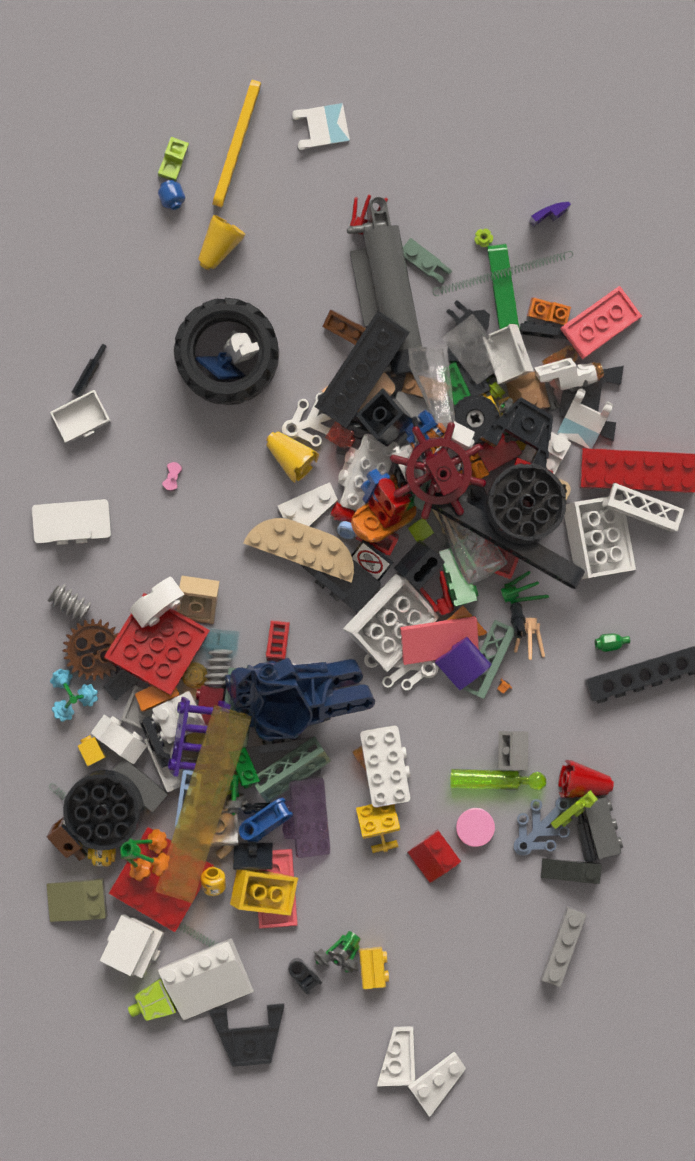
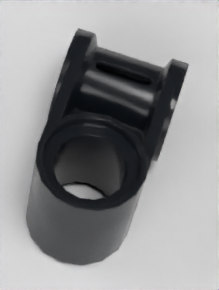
M294 958L290 961L288 966L289 973L307 995L310 994V991L315 986L323 983L302 959ZM294 964H301L303 968L300 972L296 973L292 970Z

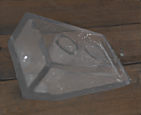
M473 314L442 337L477 385L509 362Z

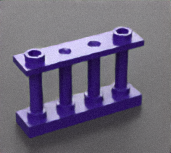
M181 697V702H178L177 713L179 715L172 759H169L168 769L173 776L178 777L179 769L202 771L211 780L219 781L231 708L229 703L218 701V706L215 707L190 705V700L186 697ZM188 713L214 715L216 717L215 725L187 724ZM185 731L211 734L213 736L212 744L184 743ZM182 750L208 753L210 755L209 762L206 764L181 762Z

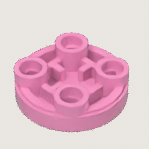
M471 808L459 816L456 830L462 842L472 847H479L487 844L492 839L495 824L488 812L480 808Z

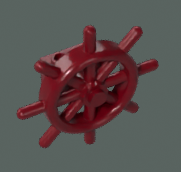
M453 422L448 423L444 438L438 437L425 440L420 428L417 426L413 427L412 432L419 444L413 448L408 458L398 455L390 456L391 462L405 466L407 482L406 485L394 491V497L399 498L412 491L418 498L425 501L421 518L424 520L429 518L432 504L440 505L451 502L456 513L462 515L464 510L458 498L465 492L468 485L486 486L485 480L471 476L472 466L469 459L471 456L482 451V445L477 444L465 451L459 444L452 441L455 429ZM441 446V449L434 454L430 449L431 447ZM449 448L457 454L456 457L450 458L448 454ZM424 452L426 458L423 459V462L417 461L418 457ZM459 463H462V473H458L455 467ZM414 468L425 471L426 474L415 479ZM431 480L428 493L423 492L419 486ZM439 492L442 494L441 496H435Z

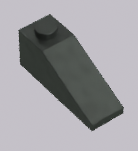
M542 858L541 878L600 884L602 865L594 862Z

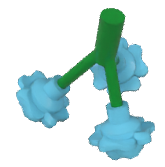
M59 669L52 674L53 676L50 680V683L53 684L52 686L54 688H65L69 695L67 703L66 700L55 702L54 707H52L54 717L60 719L61 722L72 719V715L75 713L72 709V704H75L77 700L81 701L83 706L88 705L90 707L98 700V691L93 688L92 684H83L82 688L78 690L79 695L72 694L68 687L73 677L70 674V670Z

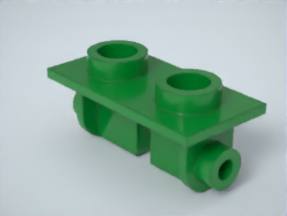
M246 747L228 752L241 781V786H244V789L250 788L251 784L260 782Z

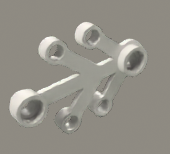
M322 392L316 395V401L307 420L301 422L299 421L303 412L308 409L309 403L306 399L298 401V408L292 420H287L282 426L283 434L292 439L300 437L311 442L314 447L321 445V437L319 435L313 436L302 429L311 427L328 435L331 440L339 438L340 432L337 429H331L320 424L331 419L326 414L318 415L320 410L314 407L318 402V396L323 394ZM304 401L307 403L306 408H301L299 404ZM289 426H294L295 432L290 433L288 431ZM332 431H336L338 433V436L336 438H332L330 436V433ZM313 438H319V444H314L312 442Z
M368 654L365 656L364 662L366 666L374 668L379 665L376 661L370 664L368 662L370 656ZM401 657L393 666L400 669L392 675L384 677L382 683L385 687L389 688L408 671L416 670L418 672L410 679H404L401 683L404 690H410L423 677H434L438 673V666L434 660L404 665ZM426 665L432 666L431 672H426ZM386 678L392 680L391 685H385L384 681ZM405 681H409L411 683V686L409 688H405L403 686V683Z

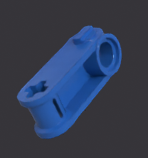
M285 798L275 800L252 817L244 820L239 827L241 838L247 840L248 843L249 841L259 842L268 833L289 820L293 813L289 812L285 804Z

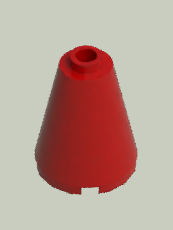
M565 760L567 765H562L558 787H562V792H559L560 797H583L590 790L595 796L608 795L609 792H612L614 781L611 780L609 775L575 761Z

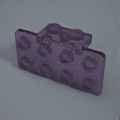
M314 778L291 781L289 784L291 800H286L285 804L289 812L293 813V816L283 823L284 839H294L297 858L329 854L330 840L324 779Z

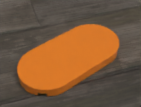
M367 503L359 508L352 517L353 531L365 541L379 542L410 523L416 515L417 507L415 506L406 511L400 522L384 528Z

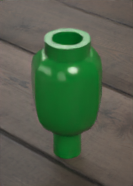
M616 633L602 634L599 638L595 639V648L603 652L615 651L620 649L623 644H630V637H622Z

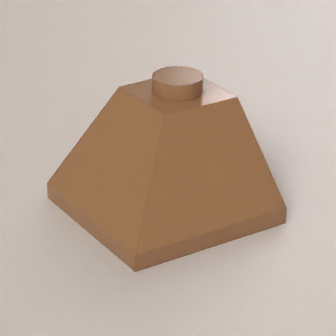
M535 371L506 383L509 398L513 399L512 403L522 397L540 409L550 407L545 382L539 381Z

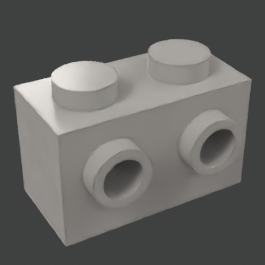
M499 731L498 770H528L529 732Z

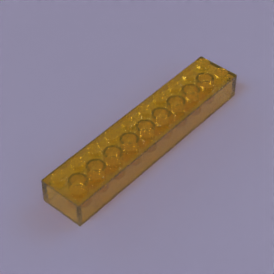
M214 705L168 848L167 855L170 857L168 869L159 877L155 892L193 903L248 731L251 716Z

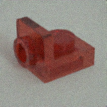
M336 421L325 439L344 451L347 447L351 448L356 440L353 431L348 430Z

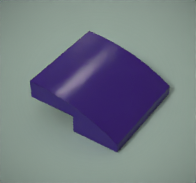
M568 201L547 206L533 214L529 222L533 228L548 216L554 222L569 210L571 204Z
M468 637L453 645L450 651L436 659L435 662L459 691L477 679L491 666V663Z

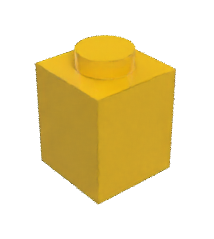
M89 735L80 740L82 744L78 745V748L87 766L106 757L96 737L92 738Z

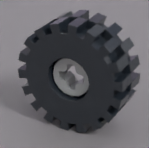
M476 394L459 400L451 414L452 422L455 421L474 431L472 438L474 443L484 442L480 439V436L500 417L497 407L489 398ZM479 414L480 423L472 424L471 415Z

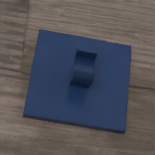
M220 352L218 356H200L195 358V360L219 379H237L246 376L231 363V356L225 357L226 352Z

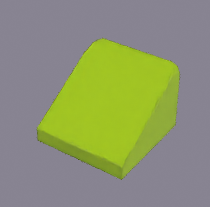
M422 518L408 527L416 542L419 540L423 541L434 534L427 521Z

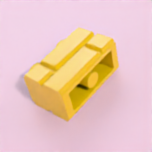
M382 947L359 949L363 989L386 987L385 982H389L388 970L384 971V963H387V952L383 951Z

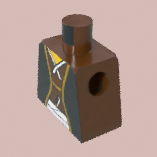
M64 817L52 825L46 837L65 858L73 854L78 861H81L88 855L82 847V842L70 834Z

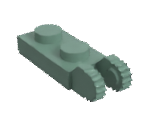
M412 238L404 245L403 250L406 260L439 283H444L443 277L433 271L438 266L443 272L450 274L452 272L450 268Z

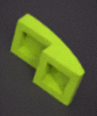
M174 137L170 138L158 171V176L176 182L189 146L188 142Z

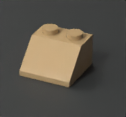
M181 576L179 588L184 593V596L180 600V605L177 606V612L196 622L214 624L220 581Z

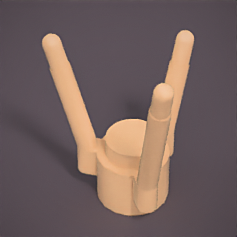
M526 618L525 630L526 634H528V659L532 660V634H535V631L541 656L545 657L540 634V623H537V618ZM516 638L515 653L518 651L521 638Z

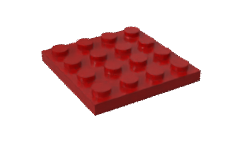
M171 608L159 617L160 620L155 625H147L144 628L140 626L131 613L105 654L104 659L171 696L209 635L210 630L174 609L171 610Z
M147 827L140 840H147L148 835L153 832V829ZM166 838L167 847L162 852L168 855L170 859L168 869L161 876H157L152 872L154 867L152 865L150 868L151 874L148 877H144L142 881H137L130 876L131 864L127 861L108 894L176 932L201 889V874L214 865ZM137 844L141 849V854L147 857L156 858L160 855V853L150 850L148 844Z

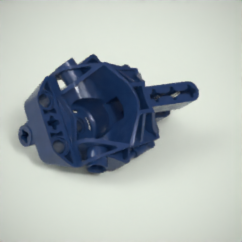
M285 658L278 663L270 661L259 663L255 666L247 665V668L238 667L231 674L225 675V685L230 694V704L236 719L249 727H254L258 737L266 741L297 738L309 726L331 720V717L369 710L375 705V699L368 685L363 684L332 690L361 682L363 673L354 659L328 664L326 662L293 665L289 658Z

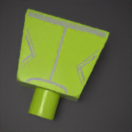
M161 978L135 995L137 1003L128 1007L132 1018L143 1014L146 1021L171 1015L177 1011Z

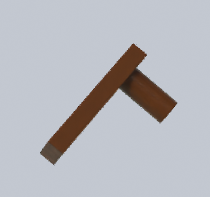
M331 309L322 326L354 345L366 329Z

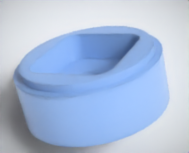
M347 521L340 522L337 528L338 534L345 539H353L356 534L353 531L352 524Z

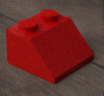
M438 829L407 851L429 883L441 877L461 862Z

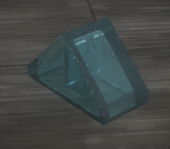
M207 628L210 632L201 647L238 650L240 631Z

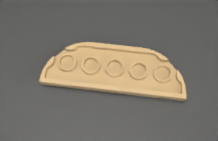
M273 518L255 526L243 542V544L352 583L354 564L348 548L337 537L290 519Z

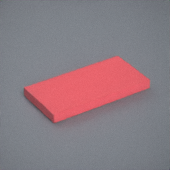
M618 286L560 329L580 357L584 359L640 319L642 315L623 289Z
M476 616L400 627L404 665L436 660L450 651L453 645L466 637L479 650Z
M292 849L273 850L272 869L260 870L294 877ZM296 896L294 897L291 916L258 912L259 929L298 926Z

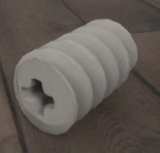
M66 584L61 587L58 585L47 601L51 602L54 600L53 605L55 607L61 604V611L67 608L66 615L69 616L73 613L72 619L76 620L79 618L80 622L88 612L91 602L84 605V597L77 600L78 593L72 596L71 588L65 591Z
M213 648L214 651L208 652L213 658L207 659V662L212 664V666L206 667V670L210 671L211 674L205 675L210 681L204 682V685L225 688L223 687L225 685L224 677L228 675L225 670L231 668L226 662L232 660L227 655L232 654L233 651Z

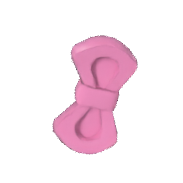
M177 462L167 464L169 474L168 478L162 482V485L168 491L178 488L176 480L178 479V474L182 471V467Z

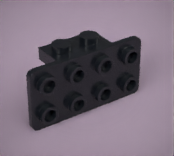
M354 560L352 583L301 565V567L316 578L315 583L322 589L327 587L331 591L330 596L336 601L341 599L356 612H359L381 586V583Z
M286 738L281 739V742L274 743L273 740L262 741V745L246 747V750L258 774L311 738L297 740ZM314 744L308 748L307 752L311 753L318 747ZM300 756L294 757L291 763L298 762ZM284 767L276 769L275 774L283 772ZM321 768L308 777L320 775ZM264 777V778L261 779L260 782H258V783H259V784L266 783L267 780H268V778H267V777Z

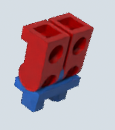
M377 469L368 472L366 476L368 480L362 483L360 487L365 493L362 500L365 504L368 503L369 508L384 528L400 522L411 500L407 495L399 498L394 497V491H396L395 484L390 480L388 473L381 475Z

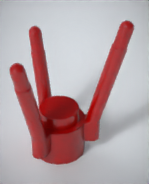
M371 195L367 196L361 216H357V219L358 198H354L350 226H358L368 222L364 218Z
M440 571L439 580L444 596L436 600L437 604L434 603L423 587L420 591L430 603L434 612L439 611L440 615L452 612L454 607L449 597L444 573Z

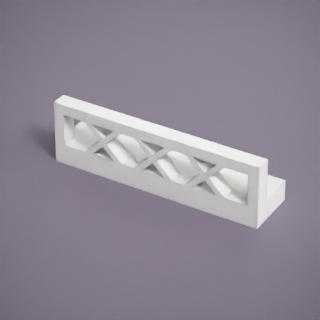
M613 483L609 498L604 499L602 504L605 508L669 532L678 531L684 512L682 508ZM617 489L623 491L626 497L625 500L618 501L614 499ZM636 496L643 503V506L639 508L634 507L631 501ZM653 503L658 504L661 512L652 514L648 506ZM674 510L678 512L675 522L668 519L667 511Z

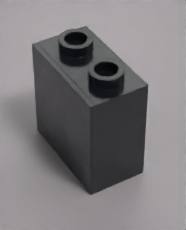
M419 540L394 569L420 590L445 561L429 546Z

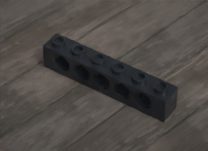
M695 646L585 679L591 701H596L597 704L608 701L607 697L614 695L615 698L625 696L626 691L633 690L635 693L645 690L644 686L649 684L652 687L663 684L662 680L670 679L671 682L681 679V675L688 673L689 676L694 675ZM681 658L686 662V667L682 670L676 666L677 661ZM661 664L666 665L668 668L665 675H660L658 672V667ZM642 670L649 672V678L646 681L640 679L639 675ZM625 675L631 678V683L627 687L621 683V679ZM606 681H610L613 685L610 692L603 690V684Z

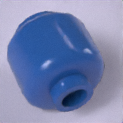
M174 180L162 183L158 190V196L162 206L165 208L177 210L185 201L186 197L181 184Z

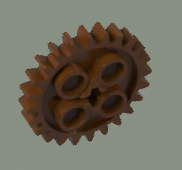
M91 619L90 624L83 620L84 626L76 623L78 629L70 628L73 634L65 635L69 642H63L64 645H67V648L63 649L62 652H66L68 655L63 659L70 660L66 666L73 665L74 668L71 672L74 673L78 670V677L85 674V680H88L91 675L93 681H95L96 676L99 675L100 679L103 680L104 673L111 676L109 670L111 669L115 672L117 670L114 666L115 664L109 661H102L100 654L102 651L109 650L118 633H113L116 628L115 626L111 629L108 628L109 622L103 626L101 619H99L97 624H95L94 619ZM101 632L105 635L103 643L95 641L96 633ZM79 638H84L87 642L86 647L83 649L78 648L76 645V641ZM107 643L110 644L107 648L97 650L96 655L87 653L77 656L78 652L90 649L92 644L94 647ZM85 656H89L92 659V665L89 667L82 665V659Z

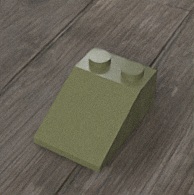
M104 878L46 883L50 922L94 920L107 917Z

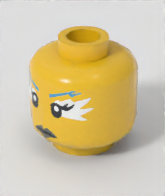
M88 848V859H91L94 866L109 867L112 862H115L116 848L110 850Z
M210 867L203 871L201 874L202 891L209 896H217L223 893L226 888L225 873L216 867Z

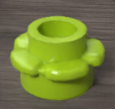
M479 229L475 233L476 237L474 240L477 245L487 247L492 243L493 235H491L489 229Z
M496 381L492 385L489 384L491 387L490 393L494 398L500 397L502 399L506 392Z

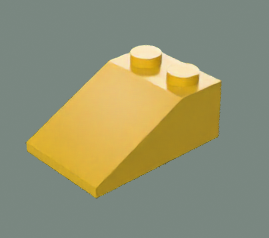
M236 870L230 905L238 910L291 916L298 878L263 870Z

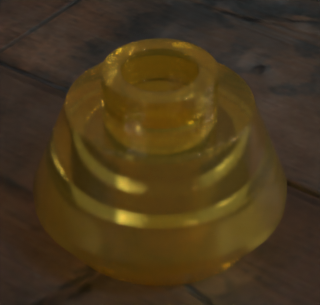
M192 662L182 677V681L190 688H199L207 680L205 677L207 670L202 664Z

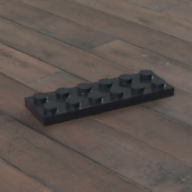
M378 310L314 407L347 428L410 334V331Z

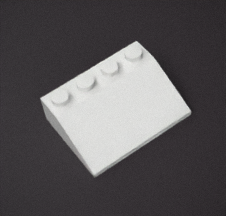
M622 494L615 495L614 499L622 501L623 496ZM609 497L566 504L564 517L572 560L574 564L585 571L582 579L636 570L627 517L624 514L602 506L604 499Z
M395 574L343 629L373 660L388 672L402 657L400 627L436 622L439 616L406 578Z
M232 938L164 965L158 970L163 984L183 1020L254 992Z

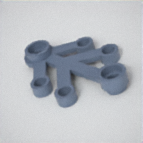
M557 798L555 802L556 807L541 822L540 809L542 808V802L538 799L532 800L530 807L532 808L533 830L528 836L526 824L529 821L528 815L520 813L517 816L519 837L514 842V850L517 854L524 856L528 855L532 850L546 849L551 852L556 849V843L553 840L533 842L538 836H561L563 838L569 836L570 830L566 826L556 829L546 828L561 812L566 811L571 806L568 798ZM535 801H538L540 803V806L537 809L533 808V803ZM561 801H566L567 806L565 808L560 807ZM521 815L526 816L525 822H520L519 817ZM562 828L567 829L566 835H561L560 830ZM522 842L527 844V848L524 850L520 849ZM549 842L554 843V847L552 849L547 848V844Z

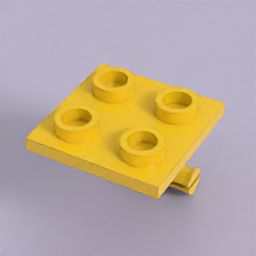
M372 804L356 808L363 839L381 835L382 843L371 845L373 854L381 851L385 853L389 849L399 848L397 840L385 842L383 835L400 831L395 804L374 807Z

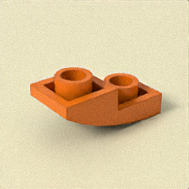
M533 297L530 301L527 317L565 325L568 322L571 307Z
M153 686L135 694L140 709L144 712L180 695L177 687L173 694L169 696Z

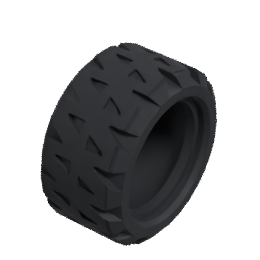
M217 298L195 307L184 318L185 320L180 324L175 336L174 358L179 374L196 395L214 404L236 405L253 399L265 387H268L278 367L279 347L272 324L258 308L240 299ZM225 321L236 322L247 327L254 334L259 345L258 359L251 372L240 380L228 383L217 382L205 376L198 368L195 360L196 345L202 333L210 326Z

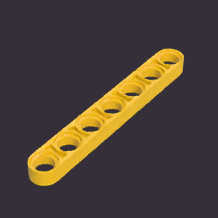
M252 79L212 205L221 208L223 206L261 87V82Z

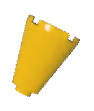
M213 215L198 257L199 265L206 270H210V268L215 269L244 239L245 233L235 225L227 223V220Z
M279 431L276 433L272 432L266 439V446L293 483H295V480L300 481L311 471L313 460L315 462L318 461V452Z

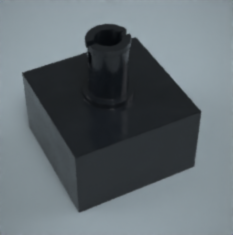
M384 388L356 414L373 437L386 447L412 423L410 414L394 395Z

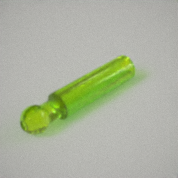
M451 769L450 788L518 790L521 785H529L533 790H541L546 786V777L541 772H534L530 776H521L519 771Z

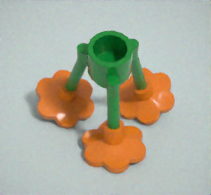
M154 829L148 835L147 840L129 839V842H125L121 846V858L131 864L129 874L132 878L142 881L144 877H148L151 874L150 868L152 865L154 866L152 872L157 876H161L168 869L170 857L162 852L167 847L165 832ZM136 844H148L150 850H154L155 853H160V855L156 858L147 857L141 854V849Z

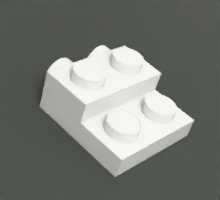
M551 432V440H549L548 446L549 458L547 459L546 467L555 474L571 442L568 441V436L562 433L556 435ZM526 445L520 458L531 462L536 450Z
M190 691L152 709L154 712L152 718L156 724L159 723L162 729L160 731L161 737L164 741H168L169 744L175 741L179 715L177 713L178 702H181V697L189 699L190 705H196ZM188 713L187 724L206 726L201 714ZM185 731V736H187V735H189V734H191V733H193V732H186V731Z

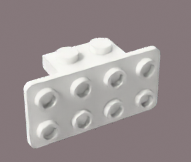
M366 433L363 436L359 449L350 447L345 455L343 469L338 476V483L345 486L340 501L343 507L357 511L365 505V502L362 500L365 493L360 487L362 483L368 480L366 477L368 472L377 469L381 475L389 472L392 464L390 456L394 453L393 448L398 446L396 442H392L386 447L377 441L373 435Z
M106 499L40 504L32 507L34 541L36 543L57 542V545H66L68 541L76 540V544L88 543L87 539L108 538L111 536L109 502Z
M388 726L362 731L360 736L372 805L380 807L408 802L410 800L407 778L410 777L409 766L404 764L407 754L406 748L401 747L398 727Z

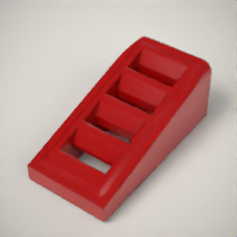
M270 621L266 652L267 661L280 662L286 658L290 622ZM274 628L285 629V632L274 631ZM273 636H281V637H284V640H283V639H274ZM272 644H281L283 647H273ZM271 651L281 652L282 655L271 654Z

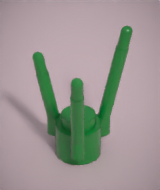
M530 571L504 584L505 587L501 589L505 603L511 602V604L549 598V595L516 598L519 597V592L539 585V582L536 581L520 588H516V585L513 586L531 573Z

